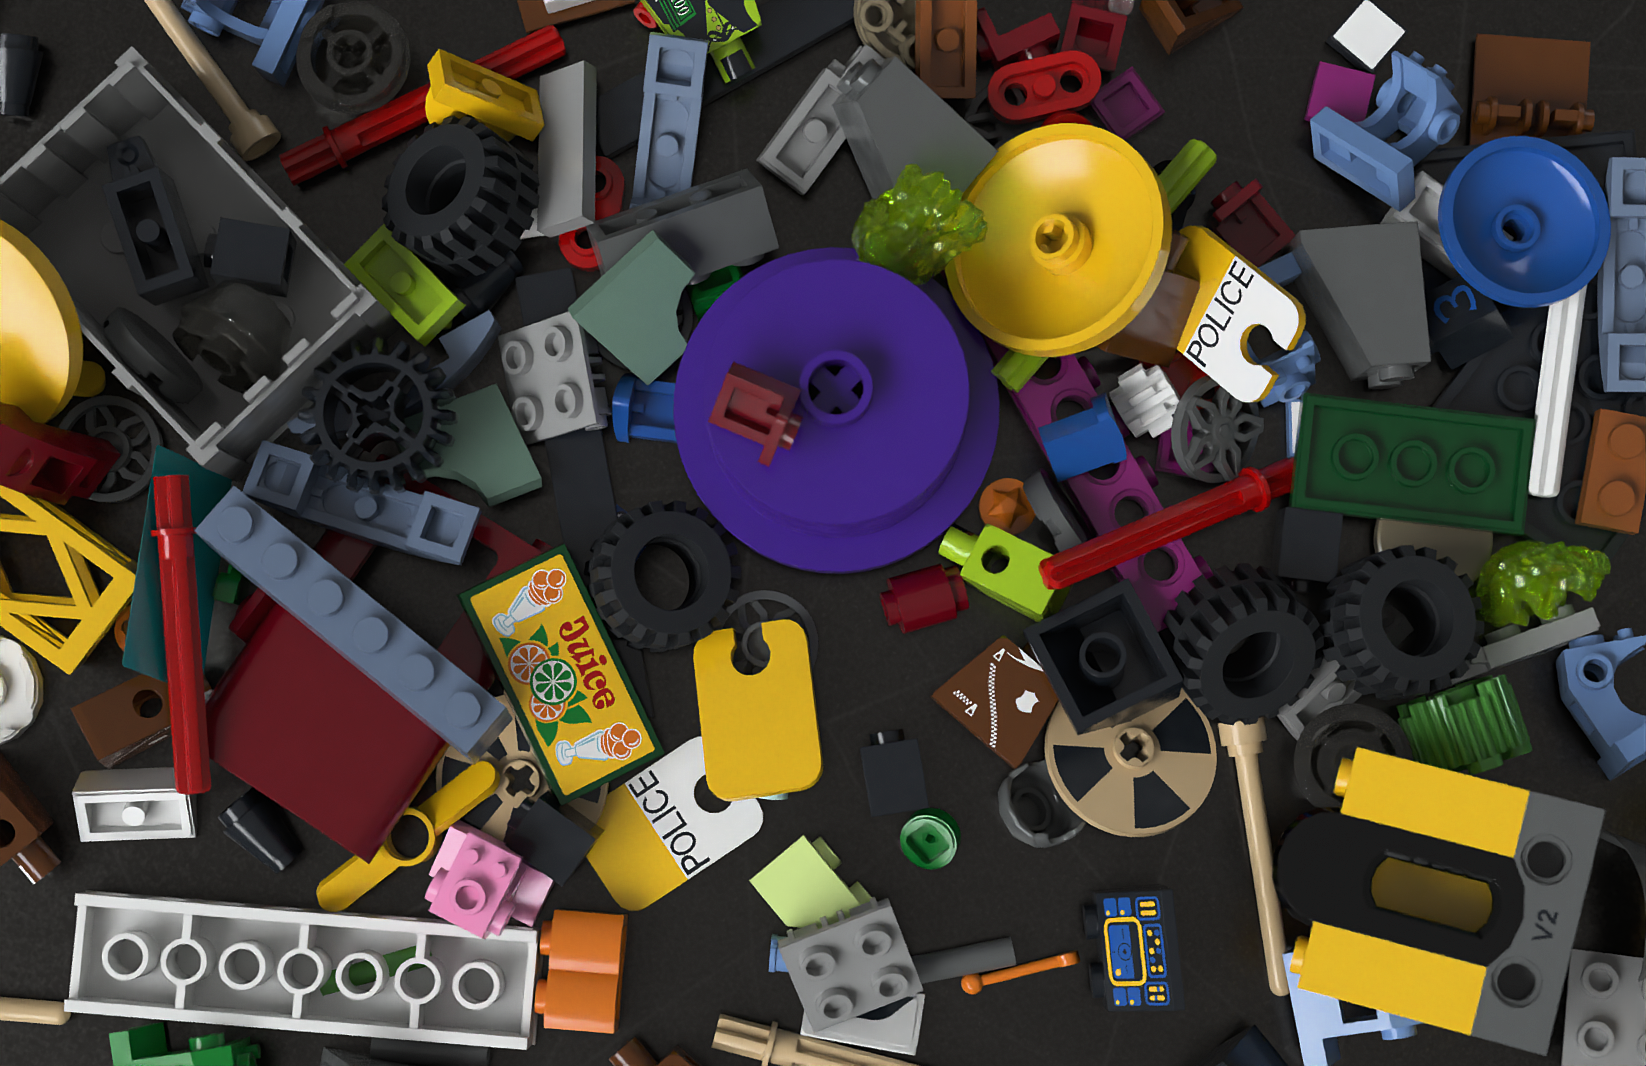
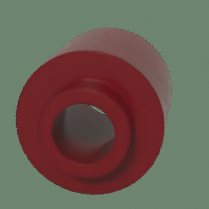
M939 563L888 578V591L880 593V600L888 625L899 624L903 634L956 619L957 612L969 609L966 588L957 565L944 568Z

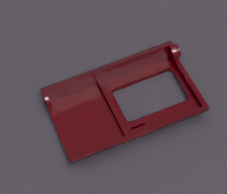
M379 454V456L376 458L374 462H380L391 458L386 455ZM409 472L403 474L406 490L420 495H424L425 491L459 501L427 480L419 483L416 480L412 481ZM386 478L385 483L391 485L389 478ZM482 514L472 538L495 551L498 555V561L485 581L553 548L539 539H535L533 544L530 545ZM326 529L313 550L349 580L353 581L377 545ZM277 602L271 607L205 701L209 759L368 864L371 863L450 747L447 741ZM463 611L437 651L483 689L488 691L496 680V676Z

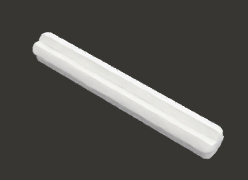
M1587 285L1569 298L1549 305L1534 416L1536 420L1528 494L1537 497L1551 498L1557 496L1560 492Z

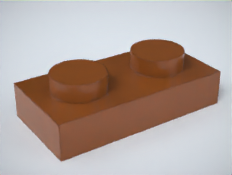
M916 0L915 75L940 98H976L977 0Z
M1601 408L1596 410L1594 415L1575 524L1635 535L1639 533L1646 494V417Z

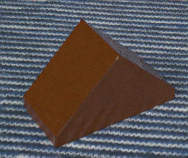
M1142 0L1139 6V10L1168 55H1171L1231 18L1244 8L1239 0Z

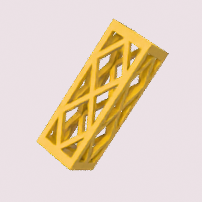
M0 485V496L26 514L0 513V531L46 535L72 597L13 592L0 562V626L68 675H71L84 664L116 622L120 613L131 602L138 563L57 504ZM85 557L113 577L102 594L98 590ZM39 616L81 619L71 635L67 637Z

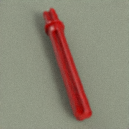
M548 25L472 63L514 80L564 56L567 51L558 29L554 25ZM428 83L332 130L329 129L328 125L322 127L324 134L279 155L281 164L293 186L338 164L344 169L348 167L347 160L427 122L425 103L431 84Z
M1294 457L1290 459L1285 458L1259 470L1251 466L1239 471V477L1227 481L1223 485L1043 559L1039 563L1038 571L1042 576L1044 586L1048 590L1062 589L1248 510L1261 512L1267 509L1272 499L1290 492Z
M189 475L153 477L157 530H151V537H157L175 789L178 794H200L210 790L211 776L193 534H197L194 531L197 527H192Z

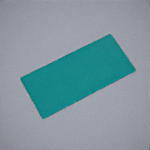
M157 445L122 665L168 683L157 537H151V530H157L153 477L189 475L192 527H198L229 492L232 480L202 467L197 462ZM193 534L204 675L214 607V597L212 594L219 573L221 556L208 547L198 534Z

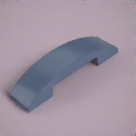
M650 32L633 194L629 209L692 187L709 40Z
M1612 157L1609 158L1604 187V195L1610 212L1611 237L1606 257L1598 270L1597 279L1598 340L1604 392H1646V158Z
M490 310L439 338L449 359L433 367H440L446 374L445 380L436 389L451 388L453 390L476 368L492 347L502 328ZM416 385L407 394L411 400L404 410L403 418L423 411L422 398ZM340 399L335 412L334 425L337 439L348 438L345 434L352 424L353 414L351 408ZM368 405L362 407L368 413L367 417L373 423H378L382 427L384 425L390 427L389 424L392 423L389 421L390 416L384 410L381 411L375 407L370 408ZM298 417L287 422L291 432L298 437L305 430L316 426V424L303 422Z
M262 441L242 491L250 499L298 519L358 540L426 559L462 565L482 512L480 508L425 491L424 495L408 490L403 493H397L391 485L386 483L382 496H374L369 491L368 478L359 492L354 493L346 488L348 473L335 483L326 477L328 465H315L310 460V454L269 441Z

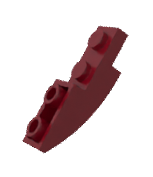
M0 402L1 486L61 505H65L71 496L89 499L121 455L108 440L33 422L20 407Z

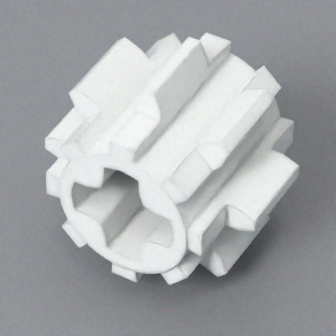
M1140 363L1117 377L1120 386L1109 392L1110 397L1121 418L1136 438L1148 431L1155 438L1172 428L1174 413L1181 398L1160 365L1155 364L1145 370Z

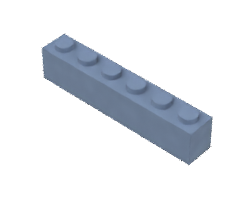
M235 486L229 490L194 530L208 547L472 763H477L513 720L506 706Z

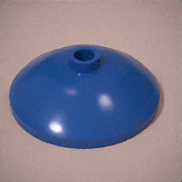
M1509 136L1482 144L1466 155L1455 166L1448 176L1440 195L1438 227L1441 241L1449 260L1462 278L1473 288L1500 303L1515 307L1536 308L1561 302L1586 286L1596 275L1606 257L1611 237V220L1608 203L1602 188L1592 172L1575 155L1547 140L1529 136ZM1503 226H1508L1515 231L1516 241H1511L1505 237Z

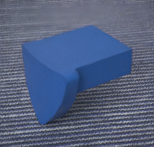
M625 373L616 386L612 401L613 427L617 441L629 443L631 437L677 443L673 417L676 383L653 381L647 386L635 374Z
M1106 392L1090 398L1093 408L1038 428L1058 482L1114 462L1116 464L1127 459L1125 443L1115 421Z

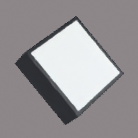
M1361 0L1328 37L1326 42L1360 71L1373 74L1408 34L1409 30L1373 0Z

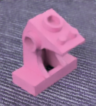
M458 820L450 826L429 875L434 878L429 885L425 899L432 902L429 909L430 912L486 940L490 933L500 936L511 917L532 927L537 921L555 881L524 860L522 856L506 847V843Z

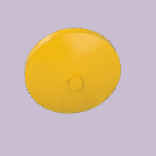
M1060 123L1032 129L1014 137L997 148V154L954 203L947 223L944 240L945 273L950 291L960 311L974 327L987 337L1009 350L1024 355L1036 357L1066 356L1085 351L1110 339L1126 327L1145 307L1162 278L1169 257L1172 239L1171 210L1166 191L1154 168L1138 151L1117 135L1102 128L1078 123Z
M0 220V402L20 407L33 422L45 424L66 407L78 386L83 363L82 331L74 302L52 263L25 235Z

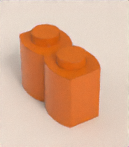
M555 909L553 921H543L540 936V955L549 956V971L547 979H538L534 1009L535 1014H544V1028L611 1034L618 1031L628 914Z

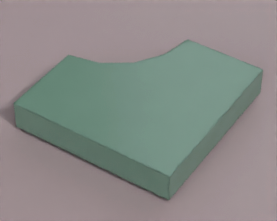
M652 229L568 307V310L576 322L648 386L684 353L688 344L679 331L676 311L681 293L693 278L695 272L691 265Z
M497 384L459 397L450 404L440 407V409L455 411L459 416V421L453 425H441L440 430L452 435L455 442L452 447H445L436 443L433 451L437 452L444 459V463L441 467H436L425 459L419 466L424 470L427 478L436 476L458 480L474 489L488 508L542 487V478ZM423 412L404 418L406 426L418 435L422 425ZM393 423L389 424L391 430L399 432V429ZM395 442L400 453L406 450L402 445Z

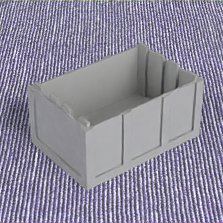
M131 46L115 61L118 68L0 177V220L25 235L52 263L74 302L82 333L116 367L112 373L127 389L143 396L190 445L186 450L202 467L238 482L251 470L263 440L278 444L291 432L287 422L298 417L299 410L315 407V402L308 400L302 395V389L305 386H311L320 390L323 384L314 375V368L323 367L331 373L337 367L330 359L331 352L339 351L347 361L352 359L350 347L351 342L355 340L362 342L367 353L371 354L372 343L376 337H383L387 341L402 325L179 92ZM135 136H141L146 141L159 168L174 180L210 286L209 288L157 306L149 303L137 293L101 186L113 182L107 146ZM220 217L291 230L297 245L287 298L219 287L210 275L211 268L204 267V251L208 235L210 233H218ZM117 307L126 308L155 328L182 354L196 371L203 383V389L189 404L176 403L161 394L158 387L163 383L162 380L157 381L151 376L145 378L142 374L138 375L105 337L104 324L102 323Z

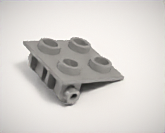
M570 312L498 336L512 417L526 446L585 428L586 431L608 427L607 416H610L612 412L611 408L608 407L605 387L594 388V384L606 381L605 374L591 373L592 367L603 364L602 357H589L599 354L597 341L572 318Z
M872 897L870 902L849 909L851 916L849 918H845L841 909L836 911L839 922L829 925L826 916L820 918L823 928L818 929L816 923H813L795 931L790 929L787 930L788 937L778 940L779 951L814 1033L923 991L922 984L888 898L877 902L876 898Z
M1572 949L1569 959L1561 1066H1646V977L1638 981L1644 958Z

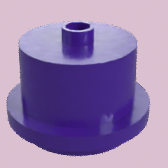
M828 247L788 254L765 263L732 284L716 299L693 331L681 359L674 391L673 417L680 457L690 482L711 515L724 526L727 532L758 554L789 567L818 573L845 574L885 567L913 555L939 538L957 521L980 488L991 463L999 427L1000 401L997 378L991 372L994 368L993 362L979 330L960 311L953 296L933 278L914 266L888 255L856 248ZM733 361L801 389L793 413L803 416L790 451L780 447L777 448L769 467L758 462L764 445L708 422L726 374ZM856 386L862 393L861 399L852 392ZM815 387L820 393L811 401L810 395ZM837 407L843 414L833 415L831 413Z

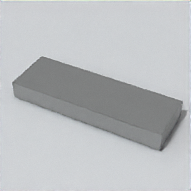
M585 60L540 76L539 101L545 126L539 132L538 178L540 185L538 186V195L540 198L537 208V231L549 238L595 223L597 68Z

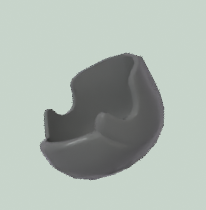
M1046 759L1025 762L1009 773L1000 786L998 801L1001 818L1012 837L1033 847L1047 848L1060 845L1080 833L1087 824L1085 820L1069 808L1057 792L1048 772Z

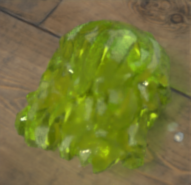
M908 164L900 173L892 190L888 188L877 198H872L869 202L865 201L851 234L853 247L861 262L883 267L902 276L916 286L927 284L932 277L944 270L953 258L959 256L963 251L972 249L973 244L985 241L988 225L983 219L985 217L984 212L979 208H975L967 199L960 202L963 192L958 188L951 189V180H944L945 173L943 171H931L922 174V169L917 164Z
M1528 540L1502 547L1486 561L1480 570L1479 582L1475 591L1477 596H1480L1483 607L1479 609V612L1494 627H1504L1509 622L1528 626L1529 617H1532L1534 614L1542 619L1550 620L1559 615L1557 605L1561 607L1565 605L1567 591L1581 595L1585 601L1591 602L1596 597L1597 589L1600 588L1605 574H1610V560L1601 551H1592L1585 546L1572 545L1566 547L1563 541L1547 545L1538 540Z

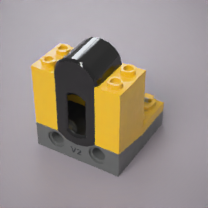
M1357 747L1354 760L1342 758L1334 793L1336 796L1344 797L1342 807H1318L1299 815L1283 831L1273 853L1272 879L1279 901L1293 918L1312 927L1310 938L1302 935L1301 937L1298 936L1289 972L1300 975L1297 988L1546 1056L1605 810Z

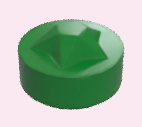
M925 808L916 811L908 819L900 835V844L905 856L913 864L924 869H938L947 865L953 859L961 843V831L955 819L947 812L937 808Z

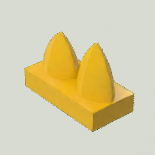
M440 48L428 63L431 86L426 96L425 111L429 124L436 122L441 125L444 118L455 116L461 119L468 114L475 117L476 121L483 123L508 142L516 135L534 141L545 126L536 89Z

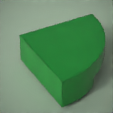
M229 564L227 573L221 572L218 574L212 594L213 599L240 605L248 596L251 581Z

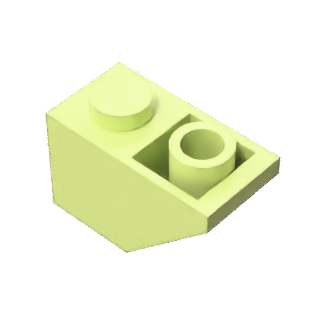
M803 834L750 879L751 884L785 925L789 927L803 928L816 923L817 928L821 929L823 928L820 921L821 917L826 916L829 925L839 922L836 911L842 909L845 918L851 917L849 909L870 902V898H872L858 881L849 888L837 874L835 869L842 864V861L821 836L811 843L806 835Z

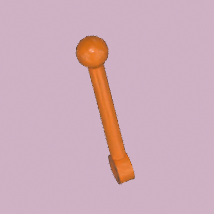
M1078 950L982 975L979 973L965 975L961 979V987L968 994H977L986 985L1081 962Z

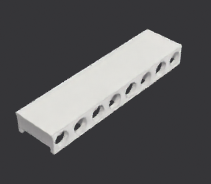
M91 890L75 893L74 905H78L70 991L69 998L65 999L64 1012L527 1050L531 1045L536 1044L538 1014H535L534 1009L535 992L538 979H542L544 956L540 955L541 928L507 925L500 936L490 933L485 940L442 919L345 911L329 912L321 909ZM416 946V955L404 961L398 967L395 976L389 977V968L383 955ZM367 960L376 970V981L356 987L349 979V968L351 964ZM415 963L427 966L408 972L411 965ZM337 969L336 983L340 991L323 996L320 988L326 984L332 970Z

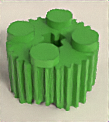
M1505 674L1495 677L1492 675L1479 677L1457 684L1454 688L1433 694L1428 697V700H1426L1424 695L1397 706L1400 715L1398 722L1411 760L1414 762L1453 772L1467 769L1469 775L1502 766L1504 764L1503 760L1533 751L1511 683H1508Z

